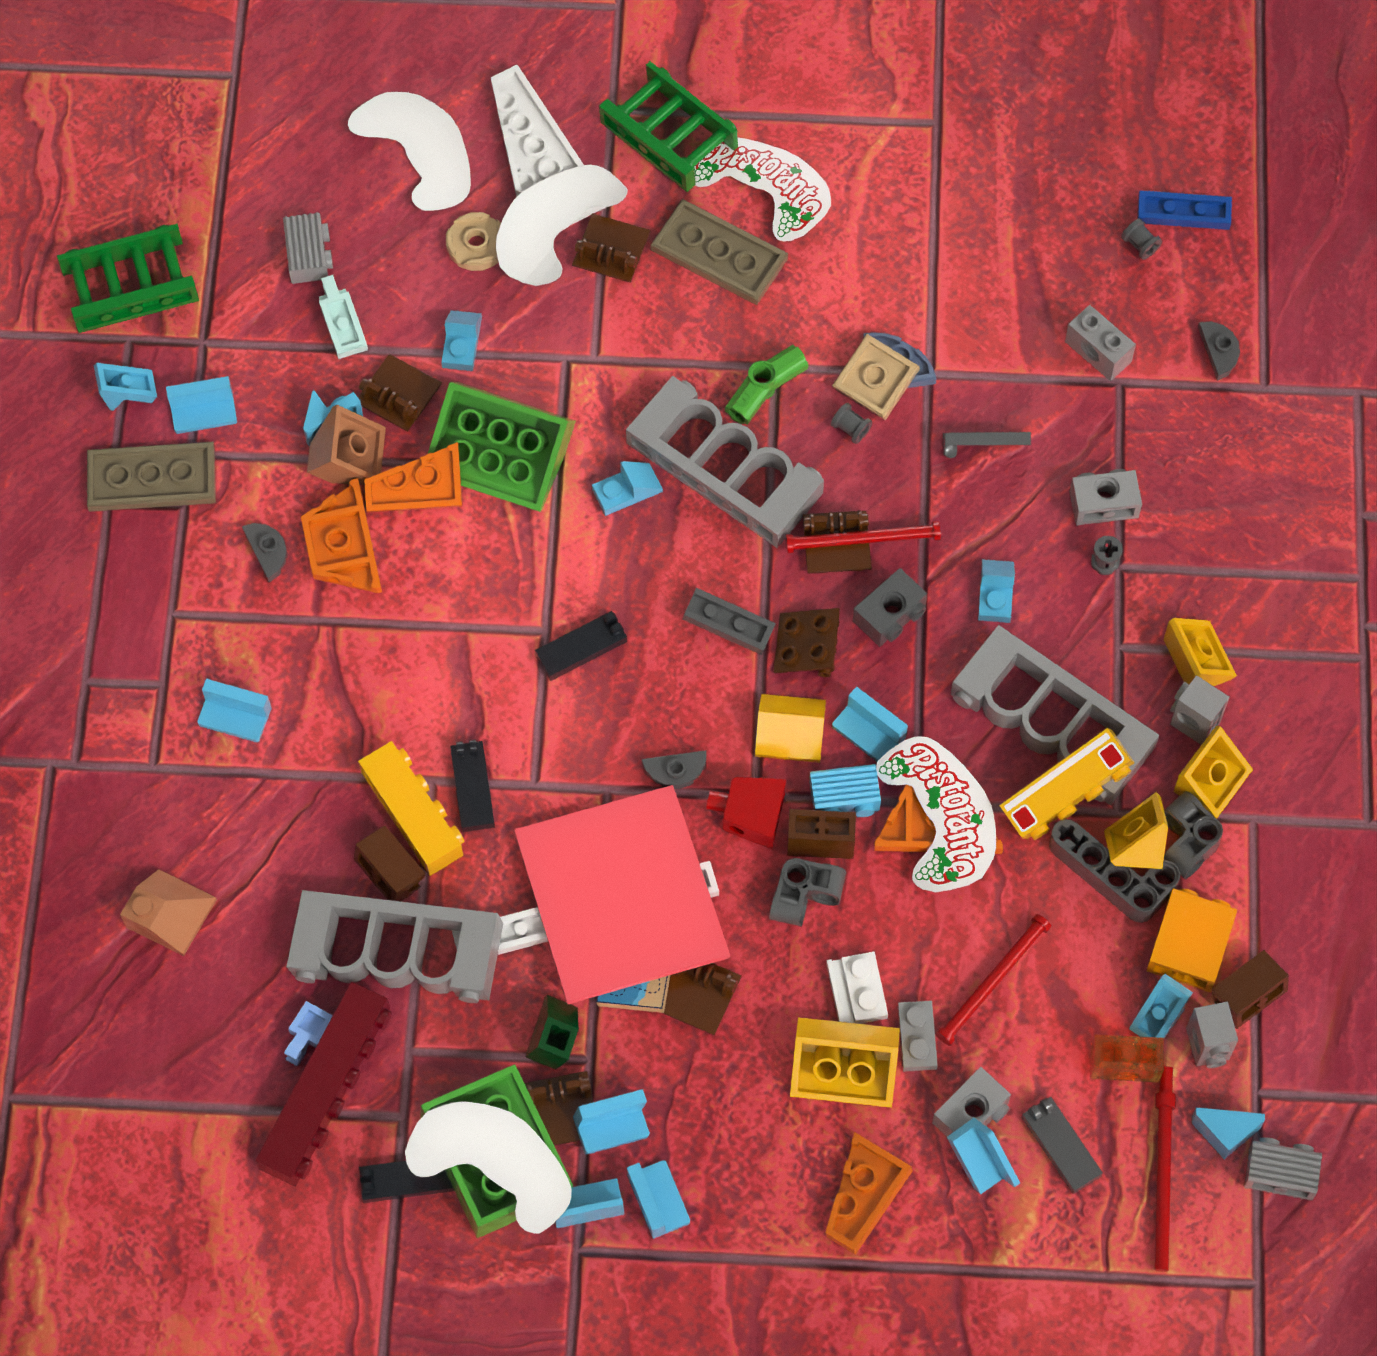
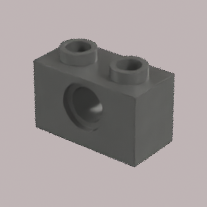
M899 568L854 608L853 622L880 647L887 640L889 642L894 641L902 633L905 624L910 620L915 622L926 611L927 593ZM888 606H895L900 611L897 613H889L885 610V608Z

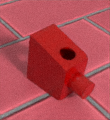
M734 777L729 794L710 790L706 809L724 813V831L773 849L786 793V780Z

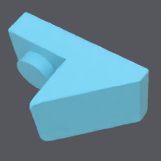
M450 311L444 324L446 338L441 362L442 368L473 371L482 313Z
M96 363L94 365L99 394L111 411H114L123 400L152 403L157 398L152 370Z
M314 390L312 391L303 426L306 442L309 447L333 406L339 405L363 416L361 402L354 392L347 396L336 398L329 407H326Z
M620 462L621 473L592 484V491L605 516L663 492V488L650 463Z
M982 559L979 621L1010 623L1015 580L1014 562Z
M1164 974L1129 1029L1157 1048L1184 1012V1007L1193 992L1167 974Z

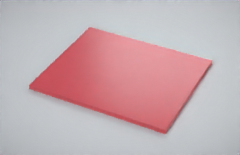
M673 785L514 829L567 1004L730 958V953Z

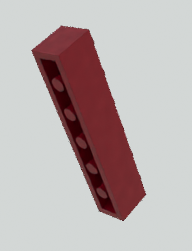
M354 982L350 983L255 1160L259 1170L295 1187L300 1178L304 1180L307 1177L313 1161L310 1159L315 1149H321L328 1137L329 1131L326 1128L332 1118H338L345 1103L342 1100L348 1088H354L359 1079L360 1070L358 1068L364 1058L369 1059L376 1046L374 1038L378 1030H384L389 1023L392 1011H389L390 1005L386 997Z

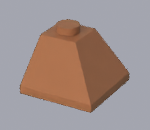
M339 405L333 406L310 443L307 473L337 484H349L351 480L358 478L359 485H365V479L381 473L386 427Z
M158 869L136 887L120 916L126 928L184 956L217 898Z

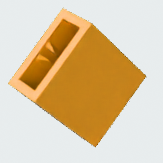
M1173 888L1146 971L1159 976L1167 974L1177 982L1211 993L1238 909L1232 908L1229 903L1223 900L1213 899L1210 901L1201 898L1196 892L1189 889L1177 890Z

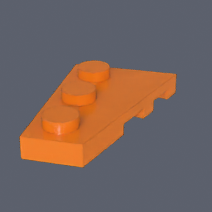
M458 442L402 466L399 465L365 479L366 512L462 507Z
M854 1132L848 1161L846 1160L843 1178L839 1192L835 1197L825 1233L827 1238L856 1255L913 1170L912 1166Z

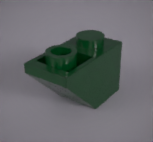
M546 995L525 1057L555 1070L567 1062L579 1030L578 1007Z

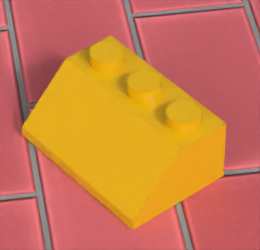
M798 1017L790 1097L892 1108L900 1028Z

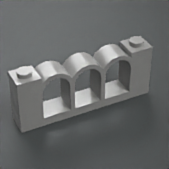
M674 376L667 381L626 429V442L629 446L776 548L786 539V534H790L801 521L803 514H806L823 494L824 479L816 469L805 467L799 462L793 468L790 458L779 449L772 447L758 449L755 434L748 427L739 423L722 425V416L719 409L707 400L698 399L696 389L685 380L680 381ZM692 419L708 421L714 429L690 458H687L667 444L687 421ZM727 443L743 445L749 451V454L725 483L702 468L713 453L722 445ZM773 467L779 470L785 478L760 508L737 492L757 469Z
M1000 625L996 627L952 683L951 695L958 705L965 709L971 708L975 712H978L982 707L985 716L994 725L1001 728L1013 729L1020 726L1022 741L1030 750L1039 754H1053L1057 752L1058 763L1070 755L1066 746L1089 716L1104 727L1111 729L1135 763L1129 767L1131 772L1118 782H1114L1112 779L1102 786L1104 792L1096 797L1095 800L1099 802L1105 801L1109 805H1112L1156 748L1159 734ZM1014 666H1017L1042 683L1027 704L1017 710H1005L999 707L992 698V693ZM1051 691L1077 707L1079 711L1061 733L1054 736H1043L1034 731L1029 723V719Z
M302 890L286 967L296 980L304 983H315L316 979L327 980L328 973L336 980L344 983L358 982L371 974L382 986L402 988L412 983L416 978L419 984L429 992L445 994L453 991L459 997L458 999L463 1002L478 1003L479 999H490L503 922L498 913ZM339 917L369 920L364 948L360 958L349 966L339 967L333 965L332 950ZM384 922L415 926L408 959L400 969L394 972H383L377 969V957ZM429 928L461 931L452 969L447 974L438 978L424 976L422 974V964Z

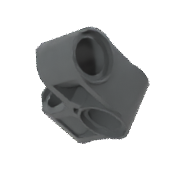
M1185 791L1164 810L1168 828L1180 836L1166 851L1164 860L1176 864L1179 868L1180 876L1187 879L1200 868L1203 862L1217 851L1222 838L1223 828L1219 820L1207 811L1193 794ZM1209 832L1214 836V839L1204 840L1199 836V833Z
M800 858L788 860L781 871L778 888L775 890L769 920L802 927L808 899L829 906L839 905L846 879V870L839 866L820 864ZM792 872H799L805 879L802 882L794 883L787 876Z

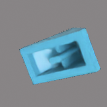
M1197 1107L1192 1115L1194 1127L1224 1160L1257 1133L1265 1121V1114Z

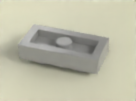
M932 1001L899 1002L898 1016L903 1072L937 1070Z

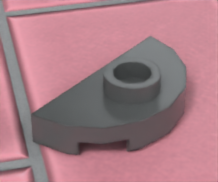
M1212 321L1199 322L1198 329L1218 381L1227 377L1236 366L1240 355L1239 341L1234 333L1222 324Z
M252 523L242 526L243 532L268 582H271L281 574V569L288 557L284 538L276 529L266 524Z
M707 750L642 759V765L646 775L654 782L661 784L662 787L673 785L674 789H681L692 785L694 780L701 775L706 767Z

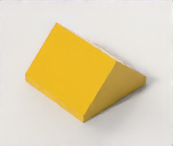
M1173 618L1168 622L1163 640L1184 682L1190 684L1197 675L1212 686H1216L1237 676L1210 621Z
M761 694L755 757L820 763L826 700Z
M1215 726L1179 774L1173 792L1179 796L1185 791L1193 794L1203 807L1217 819L1253 768L1222 727Z
M1157 792L1104 830L1110 860L1114 866L1162 869L1168 824L1161 797Z

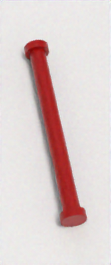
M933 521L932 525L798 537L786 534V549L788 554L794 553V550L808 548L933 538L936 541L941 540L939 521Z
M1036 914L1031 919V926L944 1028L939 1027L935 1035L944 1044L952 1045L955 1041L954 1036L1042 932L1047 933L1051 924L1047 919Z

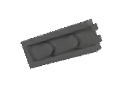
M1031 432L943 433V454L947 458L955 457L957 455V445H1031Z
M698 588L695 589L682 620L762 655L776 624Z
M1052 1097L1043 1099L1038 1105H1033L1022 1114L1021 1118L1073 1194L1102 1177L1103 1172Z

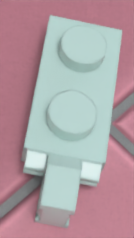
M333 275L321 278L325 295L319 297V304L338 359L367 351L368 346L349 292L346 289L338 291Z

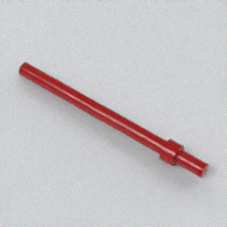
M1162 1066L1159 1067V1092L1155 1094V1108L1158 1109L1155 1271L1167 1272L1169 1271L1172 1110L1176 1109V1094L1173 1093V1067Z

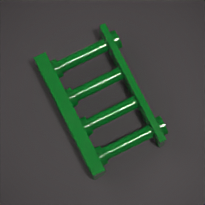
M649 61L646 64L648 82L622 105H615L608 98L599 105L600 121L617 137L684 191L688 192L696 185L694 167L720 143L724 142L732 150L738 148L737 128L729 119L721 118L672 79L670 73L665 68H658ZM657 90L669 99L643 123H637L629 116ZM679 107L691 116L665 140H659L651 134L652 130ZM699 125H702L712 133L708 139L687 157L681 158L672 150Z
M178 224L161 225L155 230L83 249H71L65 254L57 255L63 276L72 274L80 305L72 307L71 311L79 333L199 301L193 276L183 277L174 246L183 244ZM162 250L171 280L166 283L153 285L144 254ZM132 258L140 289L124 294L122 293L114 262ZM102 266L110 297L94 302L91 298L84 270Z

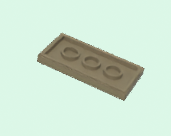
M684 199L680 201L651 244V251L755 305H758L788 260L787 252Z
M214 442L87 450V507L89 512L216 503Z

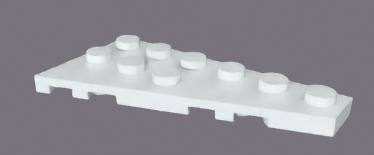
M518 65L491 77L516 197L525 189L552 175L584 165ZM588 207L572 224L606 207Z

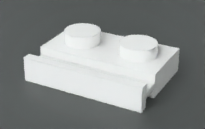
M875 952L842 957L839 960H827L826 965L838 1022L862 1024L888 1019V1011Z

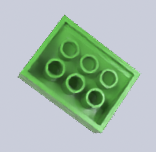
M449 382L428 454L458 442L461 486L541 512L566 454L576 420L460 382Z
M515 1064L421 1105L420 1118L427 1111L454 1102L486 1104L513 1113L525 1121L548 1146L562 1166L569 1179L571 1188L573 1187L569 1175ZM460 1164L445 1169L476 1238H480L516 1221L515 1209L517 1200L515 1195L493 1182L479 1168L470 1164Z

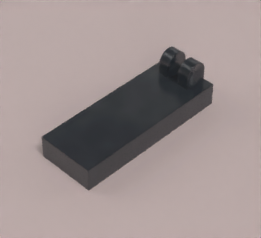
M610 611L536 649L535 655L550 681L626 643L627 636L623 626L618 622L615 613Z
M476 739L469 740V743L463 744V741L456 742V745L450 746L462 832L495 828L483 741L476 742Z
M406 1161L359 1167L363 1203L454 1191L445 1170L433 1176L420 1177L410 1171Z

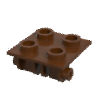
M592 213L582 240L578 239L576 242L575 252L577 253L572 266L631 283L650 230Z
M389 354L372 378L369 380L364 378L361 381L359 389L362 392L358 399L362 407L408 432L442 385V382Z
M866 510L803 514L804 536L867 531L869 526ZM869 543L805 549L808 574L872 570Z
M831 608L780 613L773 672L776 674L817 670L818 676L830 677L831 672L835 670L834 660L837 651L840 609Z
M714 963L670 975L663 1014L715 1035L742 975Z
M587 1071L524 1083L554 1146L580 1141L573 1115L578 1106L593 1103Z

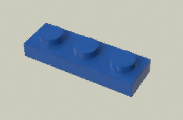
M1139 191L1137 219H1142L1145 224L1230 230L1232 197Z

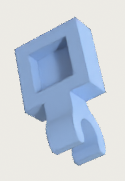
M306 1001L288 1028L289 1033L295 1037L284 1052L287 1055L286 1060L298 1066L304 1058L309 1044L316 1048L333 1015Z

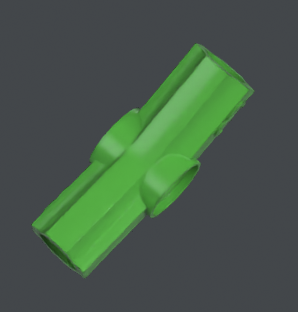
M791 345L767 361H757L750 366L748 376L725 407V412L732 420L739 424L748 425L765 400L774 395L776 388L808 369V362L799 347ZM765 378L768 382L759 383L756 379Z

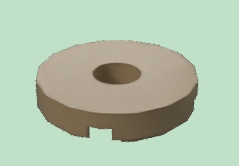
M470 212L458 217L446 233V249L451 260L459 267L470 271H482L495 266L499 262L496 251V238L501 222L499 220L496 221L489 214L483 212ZM474 236H480L485 240L479 246H472L468 241Z

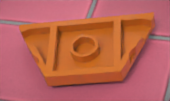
M356 478L351 480L349 487L336 496L334 494L330 495L319 507L312 508L301 516L313 579L381 593L382 589L359 480Z
M905 785L895 808L892 809L881 834L875 840L874 851L927 852L933 843L936 835L934 823L922 808L912 786ZM996 836L995 854H1002L1003 844Z

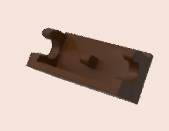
M790 809L787 856L853 859L856 812Z
M386 826L381 827L355 846V862L387 900L401 902L421 887L418 883L425 878L426 873Z
M1263 950L1212 988V993L1218 999L1214 1003L1228 1001L1234 1026L1238 1029L1288 991L1289 975Z

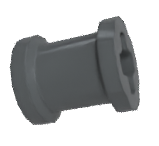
M1137 219L1123 231L1121 238L1126 242L1129 241L1139 251V257L1145 260L1159 249L1162 239L1159 236L1154 237L1144 226L1145 222L1142 219Z
M845 403L836 412L830 425L833 428L839 427L852 437L853 443L858 444L869 432L872 420L862 418L851 410L852 406L849 403Z
M1113 536L1099 538L1094 545L1091 565L1099 574L1110 575L1119 567L1123 547L1121 542Z

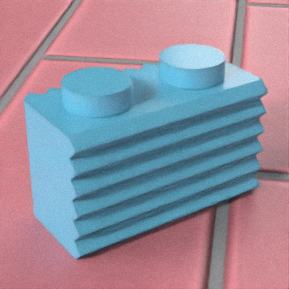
M876 764L810 772L809 783L813 810L856 812L857 817H868L873 815L875 811L880 810L881 796Z

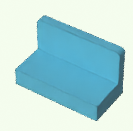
M229 376L166 387L176 434L237 423Z
M206 679L202 688L205 702L197 720L198 725L249 741L259 742L272 709L268 696Z
M856 686L848 696L847 707L833 721L832 728L878 762L889 750L904 741L907 736L908 725Z
M643 1089L578 1106L573 1115V1120L585 1154L599 1152L648 1138L650 1132L642 1112L647 1103Z
M972 1118L947 1136L974 1190L978 1193H984L1002 1179L1013 1187L1020 1184L994 1132L977 1119Z
M663 1160L645 1168H641L640 1163L627 1167V1177L653 1239L690 1224L689 1215L666 1161Z
M618 1179L572 1187L570 1204L556 1221V1227L562 1228L624 1215V1205Z

